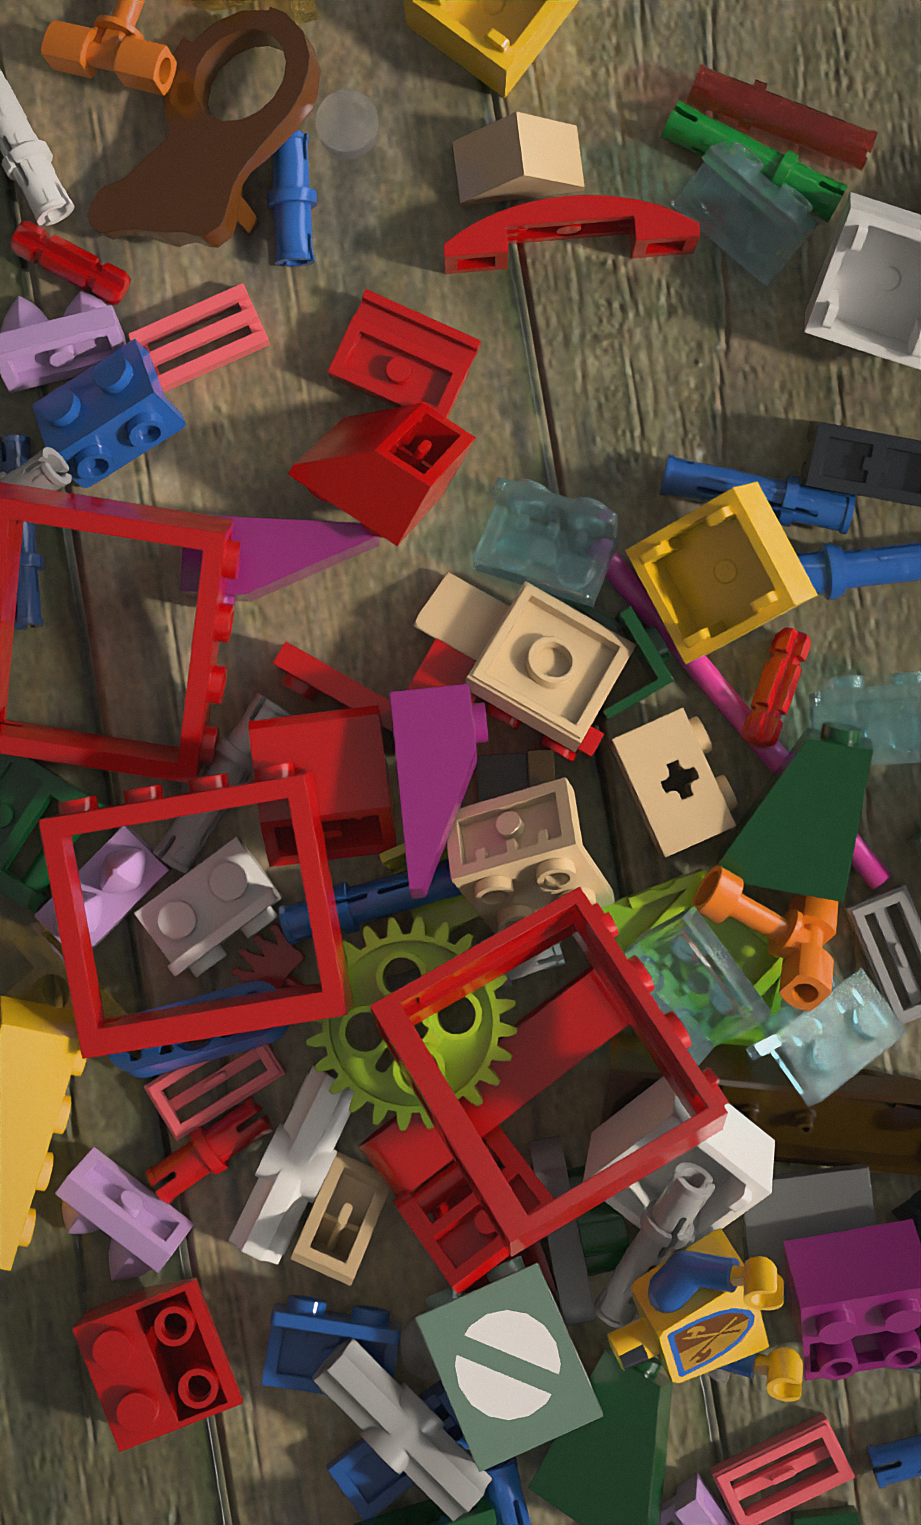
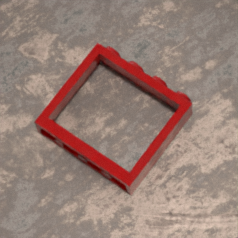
M0 482V754L188 783V779L198 778L204 763L214 764L216 745L219 740V727L209 725L212 703H222L227 677V666L216 665L219 642L229 643L235 612L234 604L224 603L227 579L237 580L242 557L240 556L241 541L232 540L234 519ZM23 521L203 550L180 747L6 720Z
M293 762L272 764L254 768L255 781L232 785L229 784L228 773L214 774L188 779L190 792L164 796L162 784L122 791L124 803L104 807L98 806L97 795L57 802L59 814L38 820L82 1059L348 1015L354 1003L312 771L295 774ZM288 798L321 983L105 1018L72 835Z
M581 887L572 890L370 1005L377 1031L511 1257L722 1131L728 1115V1111L724 1106L729 1101L718 1086L719 1078L709 1067L702 1071L687 1050L692 1043L683 1023L671 1010L663 1014L650 992L655 990V987L646 967L636 955L627 959L614 939L619 933L609 912L604 913L598 902L592 905ZM573 935L691 1118L527 1215L414 1025Z

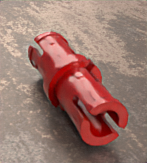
M253 1097L247 1098L243 1104L208 1129L200 1126L191 1132V1141L156 1165L150 1166L145 1170L146 1177L151 1186L160 1182L171 1173H176V1177L155 1191L163 1202L170 1204L174 1201L175 1197L193 1186L210 1172L216 1175L220 1174L229 1167L228 1160L246 1149L264 1135L274 1131L267 1115L261 1117L246 1129L242 1127L244 1122L263 1110Z

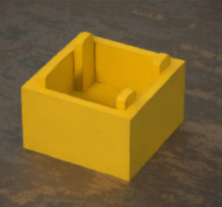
M404 0L405 24L503 98H506L579 0Z
M758 482L731 488L625 550L685 665L723 647L818 595Z

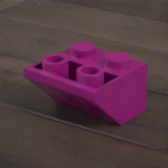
M913 1219L783 1241L785 1279L799 1355L803 1362L805 1381L818 1378L841 1380L859 1371L883 1367L906 1369L921 1361V1243Z

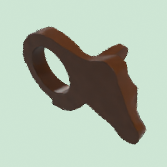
M272 7L269 10H242L214 22L193 42L184 37L182 38L173 53L177 61L175 76L170 89L163 96L164 114L169 134L166 140L149 153L128 175L117 182L104 186L97 192L90 203L87 217L90 225L98 233L112 240L127 236H142L176 247L199 243L219 248L233 236L236 226L251 236L260 223L248 203L242 198L243 183L253 170L265 162L291 137L311 112L318 97L321 73L315 49L304 31L285 12ZM270 46L283 51L286 60L283 81L275 96L260 111L241 120L222 121L211 116L208 106L211 85L220 69L235 55L254 47Z

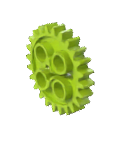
M416 916L411 933L403 934L397 919L389 918L386 938L381 939L373 928L366 926L363 928L366 947L360 950L351 942L344 940L343 946L348 960L346 963L354 1004L348 1015L315 1020L314 1022L322 1023L323 1032L306 1040L308 1046L326 1047L328 1055L314 1066L315 1071L335 1069L339 1075L328 1090L330 1094L339 1093L347 1087L355 1093L349 1106V1111L352 1113L360 1109L367 1101L374 1104L373 1124L379 1125L388 1111L391 1110L397 1112V1122L400 1130L405 1131L411 1121L412 1113L420 1112L427 1129L434 1128L395 1059L387 1071L380 1072L377 1070L376 1064L387 1048L383 1039L374 1049L358 1047L351 1039L350 1024L357 1014L361 1012L371 1013V1004L393 993L386 982V972L394 960L408 958L414 961L420 969L421 976L471 948L474 936L469 933L462 937L455 945L448 942L450 923L443 921L434 936L426 935L424 918ZM506 974L465 996L471 1001L476 1011V1019L469 1030L452 1032L446 1029L440 1021L439 1012L421 1021L429 1030L425 1037L421 1034L419 1036L430 1054L436 1059L440 1071L457 1099L464 1096L476 1106H480L483 1103L482 1096L476 1087L477 1082L482 1080L488 1084L498 1086L501 1081L497 1073L489 1066L491 1061H511L512 1054L507 1049L497 1044L499 1037L517 1034L516 1026L500 1021V1013L515 1007L516 1001L508 998L497 999L495 990L508 979Z

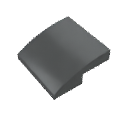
M864 1163L775 1174L772 1179V1193L742 1214L744 1260L746 1262V1260L756 1256L767 1257L777 1268V1274L784 1280V1300L789 1299L785 1279L783 1241L875 1225L869 1167Z

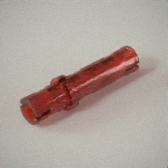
M700 64L686 104H693L738 121L737 128L749 133L751 127L852 165L860 171L864 168L868 160L866 154L872 151L877 131L865 129L766 90L767 83L755 79L753 85L707 68L704 64Z

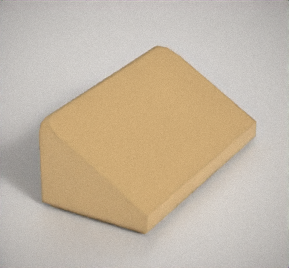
M448 572L418 614L413 626L477 661L510 606Z

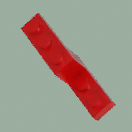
M436 638L406 690L464 684L477 661ZM285 641L273 662L278 669L286 673L280 682L282 685L314 702L320 692L340 703L341 706L338 710L379 705L382 728L394 734L390 700ZM470 692L471 703H476L478 696ZM491 703L485 709L487 715L516 731L522 721ZM590 726L576 752L546 735L543 736L539 744L548 750H554V753L573 762L578 753L587 759L592 757L604 733ZM395 740L393 741V743H392V745H391V747L394 748V749H395Z

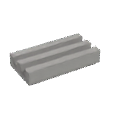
M902 884L891 888L890 891L866 898L867 900L854 903L843 908L891 1025L894 1027L921 1017V991L886 907L896 904L921 964V920L907 886ZM872 913L910 1003L909 1007L903 1009L865 919V916Z

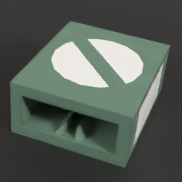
M521 1256L491 1269L486 1273L490 1284L469 1294H465L464 1291L458 1294L452 1287H449L425 1298L430 1311L415 1317L479 1472L603 1417L601 1406L539 1262L526 1268Z

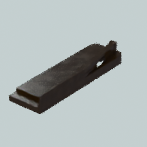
M619 1034L612 1038L600 1125L663 1077V1074L637 1035ZM691 1041L692 1045L687 1048L701 1071L709 1067L719 1078L718 1086L729 1101V1104L775 1140L774 1161L827 1167L864 1163L869 1167V1171L921 1176L920 1079L898 1074L892 1075L850 1066V1064L790 1053V1050L702 1041Z

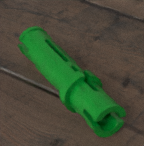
M680 100L676 103L674 110H672L661 134L662 139L683 147L699 157L766 190L765 197L775 202L780 197L809 211V213L823 219L827 223L832 218L848 185L827 177L797 161L799 159L798 154L790 150L783 154L773 148H769L754 140V138L700 113Z

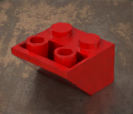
M424 403L347 416L339 421L292 465L288 475L306 486L307 490L317 499L332 503L358 520L363 528L372 535L385 538L398 546L444 495L476 437Z
M379 705L248 721L253 773L254 768L288 762H293L295 774L307 771L313 772L328 860L381 854L397 846L393 796ZM288 798L257 803L259 823L269 867L300 864Z
M197 1278L144 1287L86 1310L72 1328L119 1452L243 1403L241 1392Z

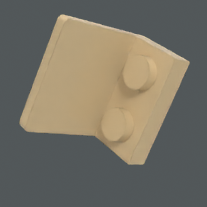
M566 777L459 808L447 839L451 880L494 934L578 887H581L592 905L598 902L600 907H605L615 902L613 889L582 844L575 793Z

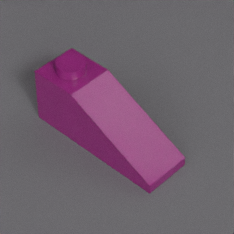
M216 516L234 519L232 540L241 541L240 556L242 557L237 580L227 579L224 603L234 605L235 601L252 602L380 545V537L372 535L363 528L361 523ZM182 547L180 592L189 599H197L203 550Z
M469 684L390 692L408 881L412 899L426 897L477 764L476 743L488 742L485 703H471Z

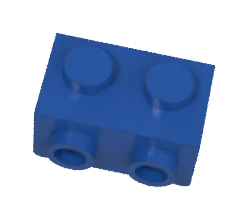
M136 339L106 356L32 405L45 448H53L64 458L70 469L66 473L70 474L72 479L82 488L91 487L186 426L183 414L164 396L149 352Z
M289 1295L287 1304L276 1302L271 1312V1329L261 1385L324 1394L313 1381L312 1376L317 1372L327 1356L349 1337L354 1338L394 1378L402 1322L391 1321V1311L384 1308L353 1305L351 1314L327 1311L326 1300L304 1295Z

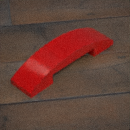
M569 195L545 198L523 203L492 214L460 231L444 243L445 274L507 269L508 244L629 234L631 259L693 254L700 238V224L679 212L638 199L606 195Z

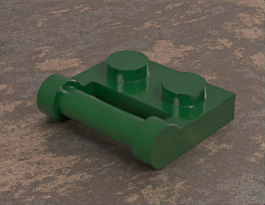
M0 754V893L22 907L37 913L48 898L44 891L50 883L44 848L42 847L23 879L7 869L53 797L59 801H67L93 795L75 786L35 759ZM97 799L99 807L107 806L105 803ZM81 834L72 835L73 846Z

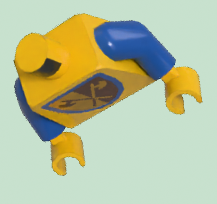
M719 1228L684 1250L676 1252L670 1259L633 1282L630 1290L639 1319L607 1334L611 1348L624 1371L657 1355L672 1382L681 1383L715 1369H721L751 1379L754 1378L755 1373L767 1375L766 1390L771 1397L785 1402L800 1399L803 1376V1362L800 1355L794 1349L788 1347L774 1349L768 1356L761 1354V1351L768 1348L769 1344L760 1310H775L782 1307L784 1302V1280L777 1274L776 1266L767 1257H751L743 1264L722 1229Z

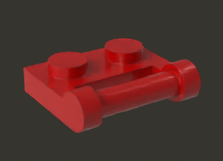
M499 1125L483 1136L484 1139L482 1141L494 1161L500 1160L505 1166L501 1172L527 1215L554 1200ZM454 1161L413 1194L407 1190L395 1198L393 1203L448 1283L460 1294L510 1254L474 1193H471L434 1223L431 1221L428 1214L468 1184Z

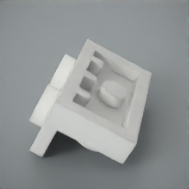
M235 837L134 914L171 964L167 967L176 977L190 969L197 978L227 955L221 944L239 930L249 939L276 919L278 915L271 906L281 900L283 895L239 837Z

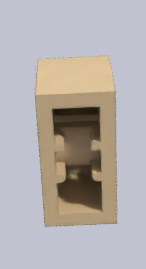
M681 708L608 741L659 857L666 858L736 826L731 812L739 809L738 802L726 777L723 774L714 777L704 754L712 751V745L702 722L697 716L688 719L684 709ZM671 762L677 771L688 769L691 774L692 780L684 785V791L687 795L684 798H681L677 791L665 792L662 788L661 781L669 777V770L666 765Z

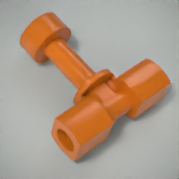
M117 0L111 16H97L93 28L53 20L44 34L41 46V54L53 70L91 79L95 76L98 69L116 73L125 87L163 96L171 87L177 66V61L167 45L144 40L141 32L135 28L145 0Z
M720 865L713 867L705 875L696 890L692 902L693 911L716 924L723 922L730 916L769 939L768 953L775 958H783L779 988L780 996L795 1008L813 1011L832 991L834 960L823 949V945L836 934L838 901L797 894L788 903V911L781 916L742 894L744 881L741 877Z

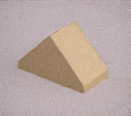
M514 112L452 141L460 207L584 191L585 186L576 125Z
M337 1151L290 1258L291 1260L351 1286L390 1191V1187L374 1167Z

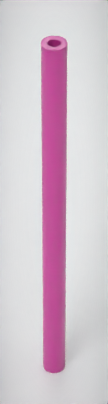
M602 537L585 554L647 626L653 624L656 627L671 655L741 735L747 714L751 715L753 710L706 655L685 665L640 578L608 540ZM779 741L769 749H761L748 744L773 774L788 755V751ZM857 833L851 866L873 890L885 882L892 873Z

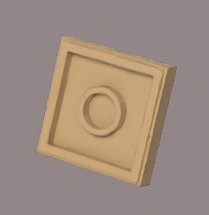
M525 581L464 684L470 685V692L576 752L636 644Z

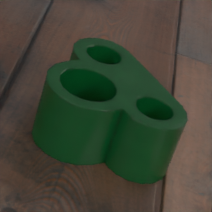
M586 1165L567 1169L571 1189L583 1182ZM604 1201L577 1217L588 1276L615 1271L629 1248L624 1216Z

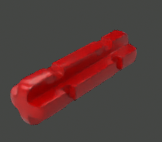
M29 220L22 221L11 238L10 247L16 255L33 264L39 261L44 270L85 291L92 288V292L95 293L96 297L111 305L120 304L129 289L131 279L126 271L109 262L102 265V262L99 261V257L55 234L50 238V234L46 233V229Z
M784 627L775 634L769 651L771 660L765 662L750 705L754 711H752L751 715L747 714L741 730V738L746 743L757 748L769 749L778 742L784 725L780 719L782 715L787 716L802 673V669L799 666L800 662L806 661L811 647V639L807 634L789 627Z

